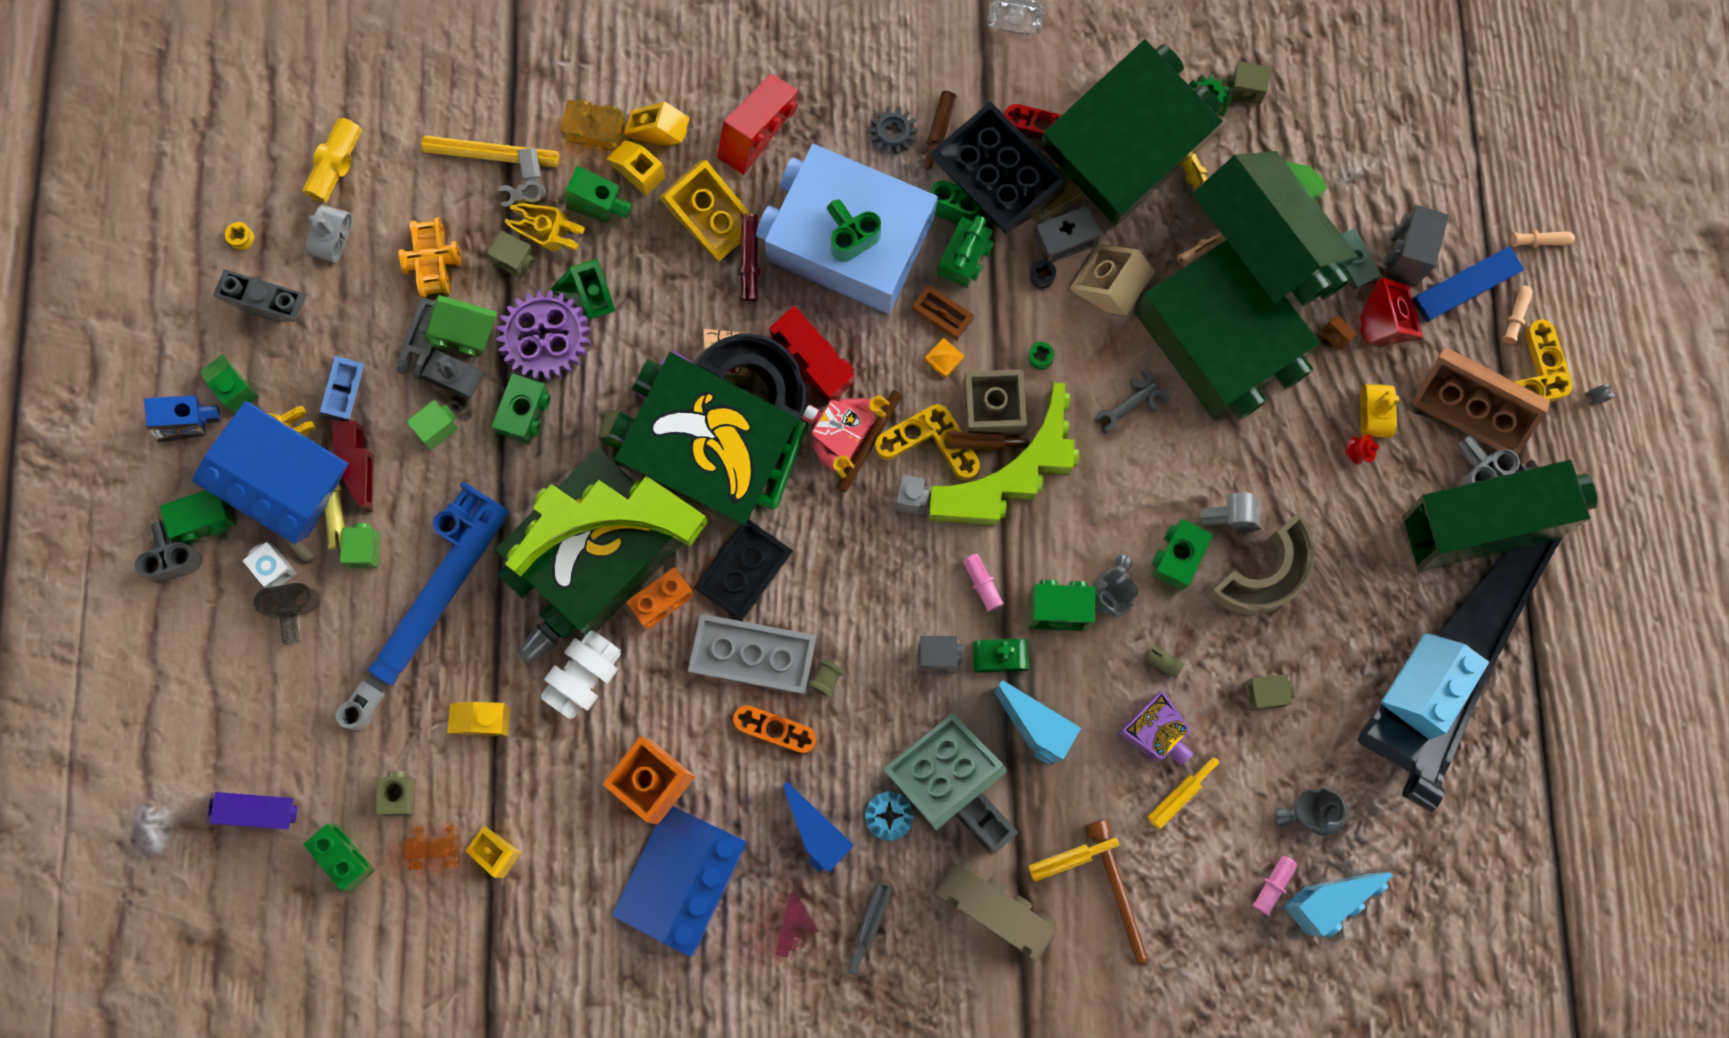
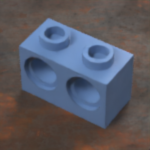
M339 356L334 357L319 416L337 421L350 420L364 363Z

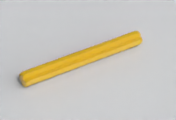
M424 136L421 142V149L425 153L519 163L517 151L528 149L527 147ZM537 149L539 166L558 167L560 157L557 151Z

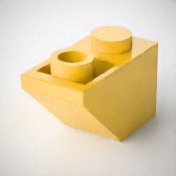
M625 140L606 158V161L645 196H648L666 178L663 164L642 145Z

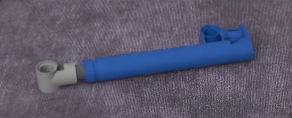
M461 482L460 487L462 490L454 502L449 503L433 519L434 530L453 546L376 656L377 659L367 669L371 673L366 681L362 680L349 700L338 707L336 720L341 727L353 731H361L370 724L372 713L385 696L383 690L387 684L391 686L395 684L400 672H403L511 512L465 482ZM455 520L454 529L444 532L443 527L445 523ZM354 709H358V720L350 724L348 720L349 713Z

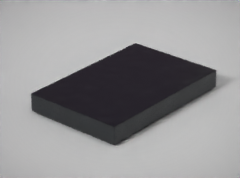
M748 519L746 525L737 528L694 586V589L737 620L744 621L793 554V550Z

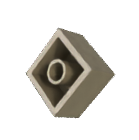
M1023 369L965 371L963 392L966 432L1023 435L1027 427Z

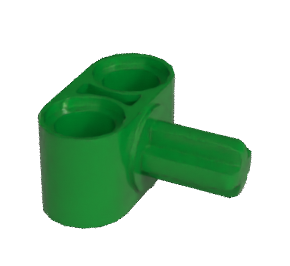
M941 180L932 185L930 193L947 199H937L936 216L957 225L961 217L974 221L975 217L979 216L980 207L957 184ZM962 208H970L972 211H965Z
M840 199L833 200L828 204L826 209L838 225V228L831 235V253L836 260L841 262L852 260L879 242L881 237V219L876 213L865 211L852 217ZM864 226H872L875 230L873 232L866 233L862 231L861 228ZM839 241H848L851 245L847 248H841L837 243Z
M991 639L972 642L973 672L992 673L1030 670L1027 639Z

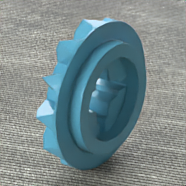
M890 791L876 795L869 802L865 812V820L870 832L877 838L886 841H893L903 837L910 830L914 817L909 801L901 794ZM888 803H891L893 813L903 815V817L893 820L891 830H888L885 819L876 817V815L886 812Z

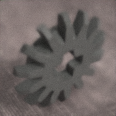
M887 107L886 115L878 111L876 114L879 120L877 121L873 118L870 120L876 127L868 128L869 133L876 134V136L870 138L871 142L881 141L876 146L877 149L887 145L886 153H890L892 146H895L897 153H901L900 145L909 149L911 146L906 141L915 142L916 137L911 136V134L918 132V128H911V125L916 122L915 118L908 121L907 117L910 113L906 111L903 115L899 114V107H896L895 113H891L890 107ZM897 125V130L901 131V133H896L895 137H890L889 132L885 131L886 128Z

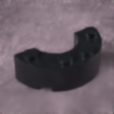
M753 333L736 334L715 342L703 350L693 361V364L720 378H723L731 368L744 367L753 370L762 377L767 386L768 403L799 418L798 420L801 419L806 400L805 383H803L797 361L778 342Z

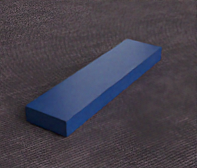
M1509 246L1416 295L1413 301L1428 323L1520 274L1525 269Z

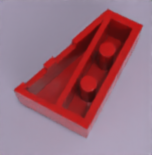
M771 73L723 121L717 158L745 175L786 119L791 118L798 107V103H796L798 90Z
M795 305L769 327L770 339L778 342L790 352L800 367L799 371L802 378L828 404L831 400H836L854 384L855 374L853 372L855 370L846 359H841L837 355L833 346L818 333Z

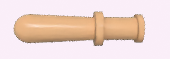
M1531 231L1530 234L1512 233L1511 245L1513 247L1530 245L1532 248H1537L1539 245H1570L1574 242L1575 237L1573 233L1568 231L1551 233Z
M1522 286L1518 290L1512 315L1507 319L1508 328L1502 340L1508 344L1517 343L1519 330L1525 324L1523 318L1533 294L1529 286Z

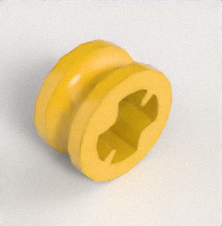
M242 222L230 224L224 234L226 241L236 250H246L254 243V233ZM239 232L244 235V238L240 240L235 237V234Z

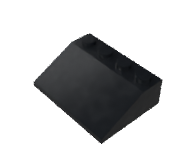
M991 101L929 153V157L1005 234L1050 205L1064 192L1068 180Z

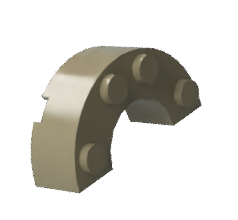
M1300 514L1294 515L1269 538L1276 555L1275 569L1269 578L1254 580L1246 578L1234 570L1206 596L1219 607L1242 615H1259L1271 612L1297 596L1309 581L1315 563L1313 562V548L1315 547L1313 537L1308 525Z
M962 861L960 865L953 863L934 892V895L1038 962L1056 932V929L1053 927L1056 922L1042 912L1038 915L1030 910L1033 905L1021 896L1016 895L1015 899L1005 894L1006 887L990 877L989 881L986 882L976 875L978 870L966 862Z

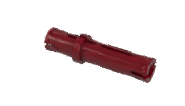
M747 214L740 215L741 267L738 268V275L741 276L740 300L750 301L752 299V301H757L760 268H758V237L756 233L759 216L757 214H749V217H747Z

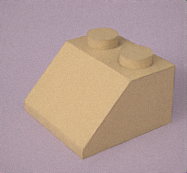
M1098 244L1070 286V289L1105 312L1126 316L1155 273V270L1140 250Z

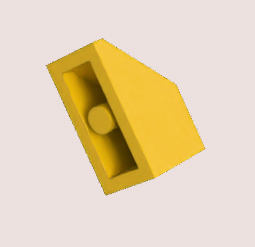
M665 101L633 109L630 112L623 135L661 146L682 143L687 134L686 128L689 117Z
M492 702L450 703L447 733L508 737L511 707L505 703Z

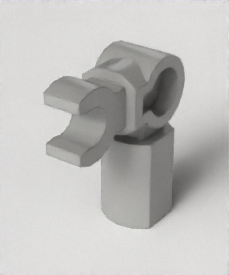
M536 148L517 151L522 180H525V184H519L517 188L507 185L500 186L498 188L500 192L508 191L511 195L509 201L501 202V206L510 207L518 201L520 203H540L545 199L546 189L539 183L538 179L541 177Z

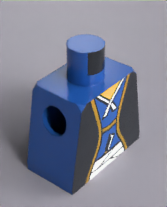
M196 396L144 398L146 427L159 443L203 436L206 434L205 424L221 422L219 406H202Z

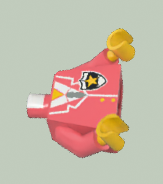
M877 395L872 399L851 398L840 399L839 401L831 400L824 412L810 404L806 408L802 419L815 426L811 432L812 448L820 463L837 471L841 478H846L847 475L843 469H847L848 466L854 468L851 461L875 422L873 413L881 418L885 417L886 413L880 408L883 405H890V403L881 395Z

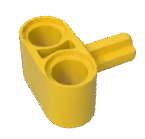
M1363 384L1359 396L1361 435L1368 434L1371 437L1393 438L1397 427L1396 404L1399 402V396H1396L1395 387L1393 385Z

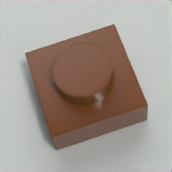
M1338 314L1321 330L1325 334L1327 341L1333 346H1337L1341 351L1358 335Z

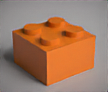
M640 736L602 785L644 821L659 825L696 776L652 739Z

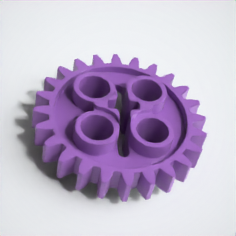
M540 290L537 291L536 298H532L529 293H526L527 301L524 303L516 298L518 307L515 309L507 306L510 316L501 315L500 317L506 325L497 326V330L502 336L497 337L496 340L499 345H504L499 348V352L502 356L507 355L504 358L506 364H513L512 369L515 373L522 370V375L525 378H528L533 373V378L537 382L540 380L541 375H544L546 380L550 382L551 375L554 373L559 379H562L561 371L564 369L571 374L572 369L570 365L572 363L578 366L581 365L578 355L587 356V352L582 346L591 345L590 340L585 337L590 335L591 331L589 327H585L589 322L586 316H582V308H575L576 304L573 299L565 303L566 298L563 293L555 299L552 290L548 292L547 297H543ZM563 317V321L560 324L551 325L552 319ZM527 320L535 321L532 327L522 328V325ZM547 332L548 334H545V339L541 340L540 338L543 337V333ZM557 344H566L562 352H553V348ZM529 347H537V351L533 355H524Z

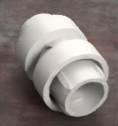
M593 630L588 631L581 642L574 638L564 651L572 660H569L565 665L564 671L556 665L553 666L544 678L549 685L541 694V699L569 719L574 718L581 708L588 711L599 697L590 689H593L598 683V678L606 684L610 682L618 671V668L613 664L621 655V650Z

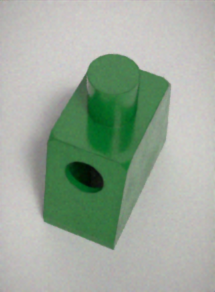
M578 165L566 189V209L604 223L609 222L612 214L627 219L633 204L618 198L619 186Z

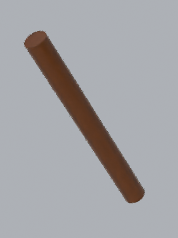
M892 391L887 399L890 405H884L882 408L886 416L883 418L877 416L851 461L854 468L848 466L845 471L846 478H841L836 487L842 492L846 493L873 448L877 437L883 431L903 397L900 392Z

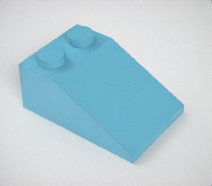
M1002 680L996 687L994 694L1028 747L1035 752L1034 757L1046 765H1050V763L1057 764L1062 761L1080 732L1081 727Z

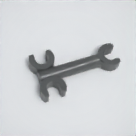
M1145 368L1141 372V375L1145 378L1144 383L1138 382L1134 376L1129 381L1130 386L1138 391L1112 411L1104 410L1096 415L1095 422H1098L1100 419H1107L1109 421V426L1103 430L1104 434L1110 433L1118 419L1146 399L1147 407L1152 412L1158 409L1154 398H1160L1165 404L1168 403L1170 400L1168 393L1164 390H1159L1157 385L1152 382V373Z

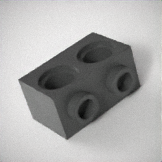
M983 793L979 794L955 814L991 856L996 854L1018 833Z

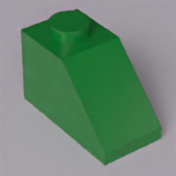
M224 354L200 371L208 387L222 404L234 414L237 413L245 401L252 403L259 397Z

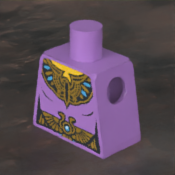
M1163 691L1157 693L1118 732L1122 738L1156 762L1163 760L1169 754L1182 766L1194 754L1182 742L1191 730Z

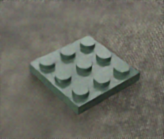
M953 713L883 768L887 776L935 830L1008 772L1003 763Z

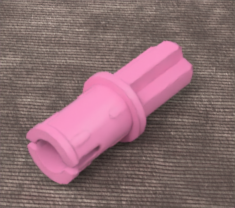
M973 554L963 560V564L974 583L972 588L973 590L977 589L987 608V612L1004 605L992 582L994 577L989 576L980 556Z
M1282 856L1279 859L1270 877L1264 879L1265 885L1252 905L1255 909L1270 916V912L1281 894H1286L1285 887L1295 872L1297 863L1286 856Z

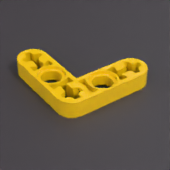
M1544 319L1537 320L1525 332V338L1537 377L1514 382L1523 387L1532 386L1538 395L1553 402L1567 396L1572 391L1573 383L1553 324ZM1535 331L1545 332L1546 335L1543 338L1541 335L1536 336ZM1542 344H1543L1544 346H1546V347H1544V348H1542V349H1539V347H1540ZM1544 353L1551 354L1554 357L1555 365L1553 367L1546 366L1543 363L1542 355ZM1555 382L1563 386L1560 391L1558 388L1545 391V387H1549Z
M941 404L932 405L881 433L875 441L876 454L883 460H892L933 438L954 474L963 481L972 480L977 476L980 469L979 459L973 449L950 450L945 447L944 439L947 431H962L950 411ZM932 413H936L938 416L943 414L944 416L942 424L947 430L941 435H938L942 429L937 421L931 422ZM908 426H917L921 431V435L917 439L907 438L904 431ZM899 432L901 441L893 445V451L889 452L887 449L882 451L883 441L886 440L888 443H892L897 440L895 433ZM966 450L962 457L967 464L971 462L974 464L971 468V473L967 470H960L962 461L959 456L955 460L952 457Z

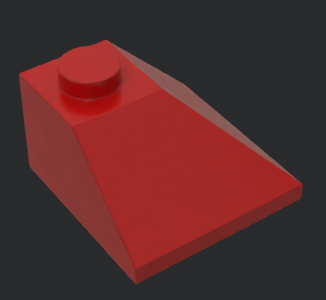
M1386 278L1379 279L1360 315L1362 324L1360 332L1367 344L1385 346L1423 338L1409 285Z

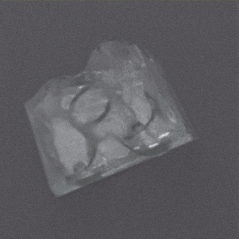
M991 0L987 25L1003 32L1021 35L1039 34L1042 29L1046 5L1041 0Z

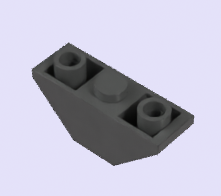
M225 269L213 294L214 297L251 315L277 323L296 322L307 296L302 292Z

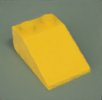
M706 159L697 162L658 197L673 216L717 262H720L741 243L740 215L747 214V217H749L750 212Z

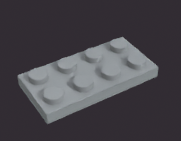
M700 613L688 672L805 695L817 636Z

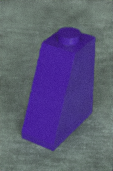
M213 792L210 793L206 824L289 829L290 823L294 824L296 821L297 805H292L293 798Z

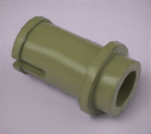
M1156 645L1153 646L1145 659V662L1168 674L1167 678L1171 676L1176 679L1185 665L1180 661V657L1176 659L1159 649Z

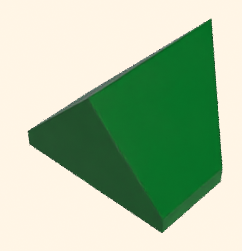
M598 258L570 267L550 289L557 296L563 293L566 298L565 302L573 299L576 304L575 308L581 307L583 314L588 319L616 311Z

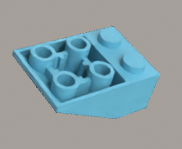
M1390 872L1368 873L1306 886L1283 907L1306 935L1319 937L1327 935L1332 937L1343 927L1341 922L1347 916L1354 917L1366 907L1363 903L1371 895L1373 897L1380 895L1388 888L1389 885L1386 882L1393 875Z

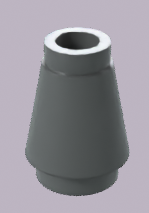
M544 620L541 624H536L517 654L524 662L530 665L533 661L557 646V641L561 636Z

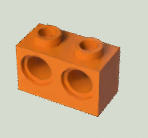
M673 567L626 601V603L648 631L695 597V595L677 569Z

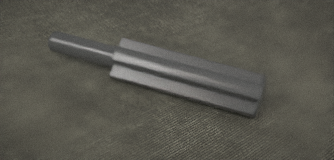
M877 882L855 939L858 945L848 969L850 974H857L866 947H871L893 889V887L886 883Z

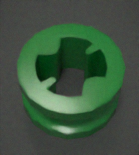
M1046 342L1033 344L1028 354L1030 365L1037 370L1049 368L1054 358V350ZM1038 350H1043L1042 354L1044 352L1048 354L1045 361L1041 362L1040 358L1037 360L1034 358Z

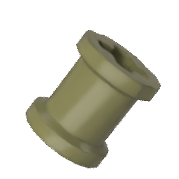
M822 659L820 662L822 665L814 681H810L808 685L819 693L831 698L834 685L840 676H844L846 671L838 665Z

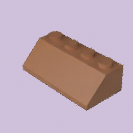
M1444 346L1411 404L1499 451L1509 449L1518 456L1546 415L1550 400Z

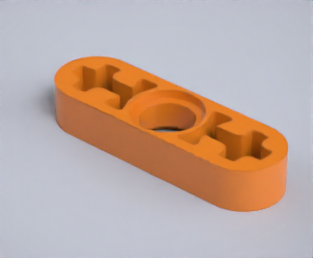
M750 705L741 706L734 713V725L742 733L800 754L809 753L816 746V734L808 726ZM749 711L752 712L751 717L754 720L761 721V716L767 717L762 723L761 734L755 732L758 726L754 724H748L747 728L742 727L743 722L739 719V716L746 715ZM778 721L783 725L784 732L780 737L771 738L768 736L766 728L770 722ZM789 726L795 727L792 733L801 736L803 732H807L808 739L812 740L811 744H805L803 748L798 747V741L792 738L789 739V744L784 743L783 741L788 736Z

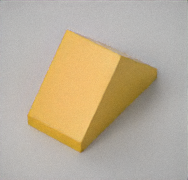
M484 825L466 849V852L495 878H504L522 853Z

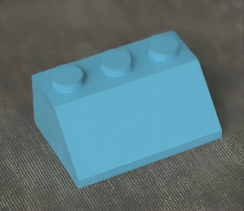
M1425 633L1382 699L1381 704L1429 740L1448 732L1488 666L1489 661L1463 643Z

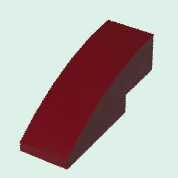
M355 420L332 421V440L335 455L349 463L342 477L358 505L367 512H373L374 455L367 448H363V427Z

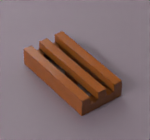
M930 285L925 287L911 308L912 311L957 341L967 329L969 323L974 319V314ZM929 295L930 297H932L933 299H935L936 301H938L939 303H941L942 305H944L945 307H947L948 309L962 317L964 321L961 322L960 320L949 314L946 310L928 300L926 297ZM921 304H923L924 306H926L927 308H929L930 310H932L933 312H935L936 314H938L939 316H941L942 318L956 326L958 329H955L954 327H952L951 325H949L948 323H946L945 321H943L942 319H940L939 317H937L936 315L922 307Z

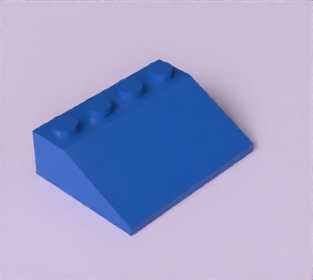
M245 401L206 453L191 481L296 544L309 537L349 463L250 402Z
M673 806L659 825L655 826L612 916L688 956H694L748 842Z

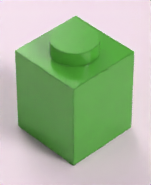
M435 400L406 421L430 450L434 449L458 430V427L453 423V420L457 418L446 404L440 407Z
M354 523L352 528H342L340 563L348 568H378L380 533L371 528L370 524Z

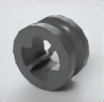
M1610 383L1598 386L1585 393V396L1591 399L1590 407L1602 404L1616 397L1615 393L1610 392L1612 387Z

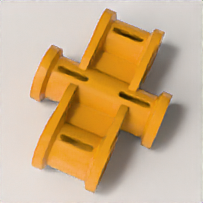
M435 217L433 221L417 223L415 220L410 221L414 250L406 251L405 249H399V261L403 274L406 275L410 271L416 270V284L420 298H427V295L439 293L450 295L451 286L447 265L455 264L456 267L462 265L458 242L452 241L451 245H445L444 229L440 217Z

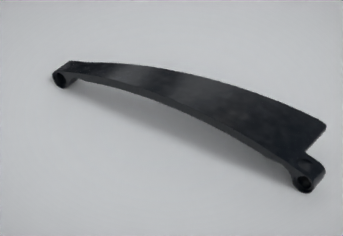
M1563 537L1558 540L1504 552L1435 634L1442 638L1463 643L1489 661L1488 666L1446 734L1429 740L1382 704L1378 706L1361 729L1357 738L1359 744L1410 772L1402 796L1423 809L1433 812L1441 803L1445 794V789L1442 787L1444 776L1452 762L1482 690L1526 602Z

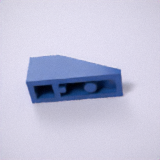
M786 782L783 788L805 849L811 855L807 861L820 873L824 869L830 872L854 845L796 789Z

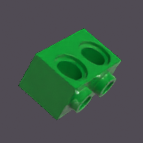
M327 823L303 844L340 891H353L376 871L337 824Z

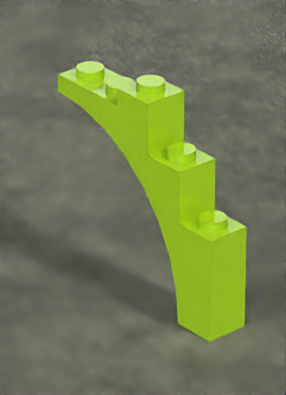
M1054 382L1050 391L1048 411L1041 429L1032 443L1014 461L998 472L977 481L959 485L932 486L928 521L998 526L1000 517L1005 518L1006 500H1001V498L1034 500L1037 492L1042 491L1043 475L1038 473L1070 475L1073 466H1078L1079 449H1074L1075 440L1063 439L1067 438L1069 421L1064 420V410H1069L1070 393H1065L1066 383Z
M645 476L642 482L640 480L635 482L629 491V499H626L598 479L595 485L591 484L585 489L581 496L583 500L581 503H578L550 484L547 489L543 488L534 499L535 505L533 509L541 517L539 520L535 519L529 524L525 531L527 536L520 545L515 544L511 548L505 565L521 577L537 558L556 544L576 534L601 527L631 526L648 528L670 535L682 543L691 546L708 522L705 515L648 476Z

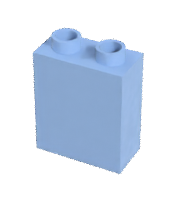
M812 143L804 162L793 157L784 171L780 189L788 192L781 208L777 209L769 205L759 222L756 236L765 240L767 262L890 315L935 219L938 196ZM837 199L842 201L852 217L865 211H871L876 213L881 219V237L879 242L847 262L836 260L831 253V235L838 228V225L830 216L826 207L831 201ZM864 226L861 228V230L866 233H870L875 230L872 226ZM839 241L837 243L841 248H847L851 245L848 241Z

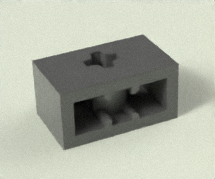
M1086 206L1080 209L1079 207H1073L1059 217L1053 218L1049 216L1040 220L1035 227L1033 237L1043 259L1053 263L1097 246L1101 233L1089 207Z
M921 636L918 643V673L954 674L957 666H960L961 662H963V644H957V636Z

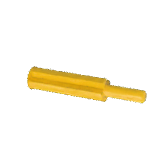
M1212 757L1194 776L1189 774L1147 816L1151 824L1161 830L1202 788L1200 782L1219 764V761Z
M1112 838L1091 847H1087V844L1028 865L1030 875L1034 882L1093 861L1091 856L1118 847L1119 842L1117 838Z

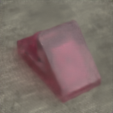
M792 892L790 893L776 955L787 958L790 951L796 952L800 934L795 933L796 927L820 932L798 894Z

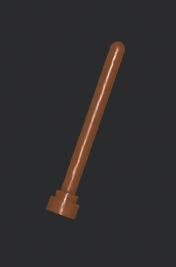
M1108 819L1085 825L1088 838L1092 837L1093 843L1099 844L1110 838L1109 831H1111ZM1112 849L1100 853L1135 960L1139 965H1145L1148 957Z

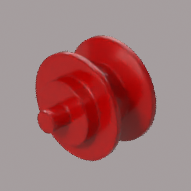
M1368 434L1362 435L1360 439L1357 436H1352L1348 441L1345 454L1356 465L1361 464L1363 460L1371 463L1375 459L1379 446Z

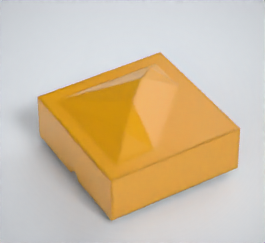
M943 338L925 357L924 361L946 379L964 360L965 356Z

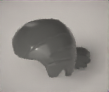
M1121 553L1115 559V568L1106 570L1092 583V586H1095V608L1103 615L1113 618L1120 617L1129 612L1134 606L1133 601L1138 596V589L1135 583L1127 575V571L1132 566L1133 561L1130 557Z
M1308 788L1299 795L1295 809H1276L1274 821L1275 825L1278 826L1299 822L1314 834L1322 836L1333 835L1345 825L1348 817V806L1344 798L1328 788L1318 790Z

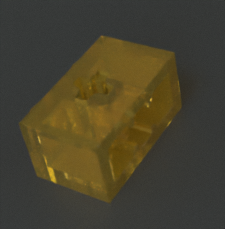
M568 99L560 132L564 142L614 151L620 146L626 122L623 111L616 106L608 104L600 106L584 99H578L577 101Z

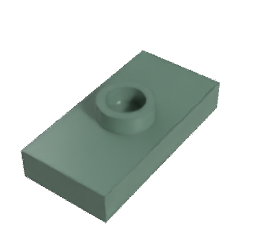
M1353 228L1342 233L1341 235L1358 255V258L1344 268L1351 278L1349 282L1353 289L1356 290L1378 280L1382 275L1356 229Z

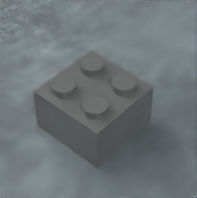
M1415 205L1409 214L1405 213L1400 224H1396L1391 232L1390 240L1394 242L1392 249L1387 251L1383 261V265L1387 266L1384 277L1417 286L1437 264L1449 215L1419 205Z

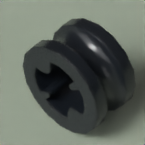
M1047 260L1037 261L1030 272L1031 283L1041 289L1050 287L1056 277L1055 266ZM1042 269L1047 270V275L1051 277L1046 276L1042 280L1039 278V274L1035 272L1040 273Z

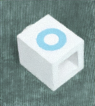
M268 542L253 547L248 553L249 556L243 560L263 587L272 592H275L297 574L280 551Z

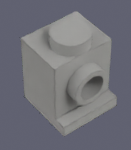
M903 474L895 510L924 516L930 487L924 486L926 479Z

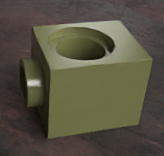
M1238 61L1234 71H1229L1226 80V86L1230 87L1229 96L1232 97L1231 99L1261 104L1268 91L1271 67Z
M502 230L487 253L493 265L520 279L523 278L526 272L532 270L536 261V255L531 245Z
M1287 674L1252 678L1245 682L1250 711L1280 708L1293 704L1292 699L1295 697V691L1292 681H1288Z
M388 771L387 777H377L376 815H414L416 778L406 777V771ZM399 785L402 788V796L394 802L390 797V792L394 786Z

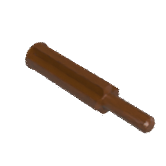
M951 91L941 92L927 139V144L930 147L924 163V169L928 171L932 169L934 162L929 157V153L945 140L956 103L957 95Z
M947 431L944 439L945 447L952 449L1002 450V447L1005 446L1028 447L1030 444L1029 439L1004 438L1003 433Z

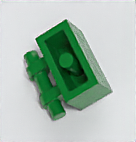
M976 216L974 221L961 217L938 265L937 275L968 288L971 280L977 281L983 265L979 263L983 256H989L994 245V241L991 240L993 230L984 226L986 223L985 218Z

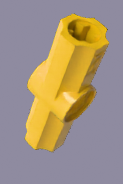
M343 117L337 119L326 143L320 144L314 153V167L302 190L305 195L318 202L327 203L339 176H345L350 168L351 152L362 132L359 125Z

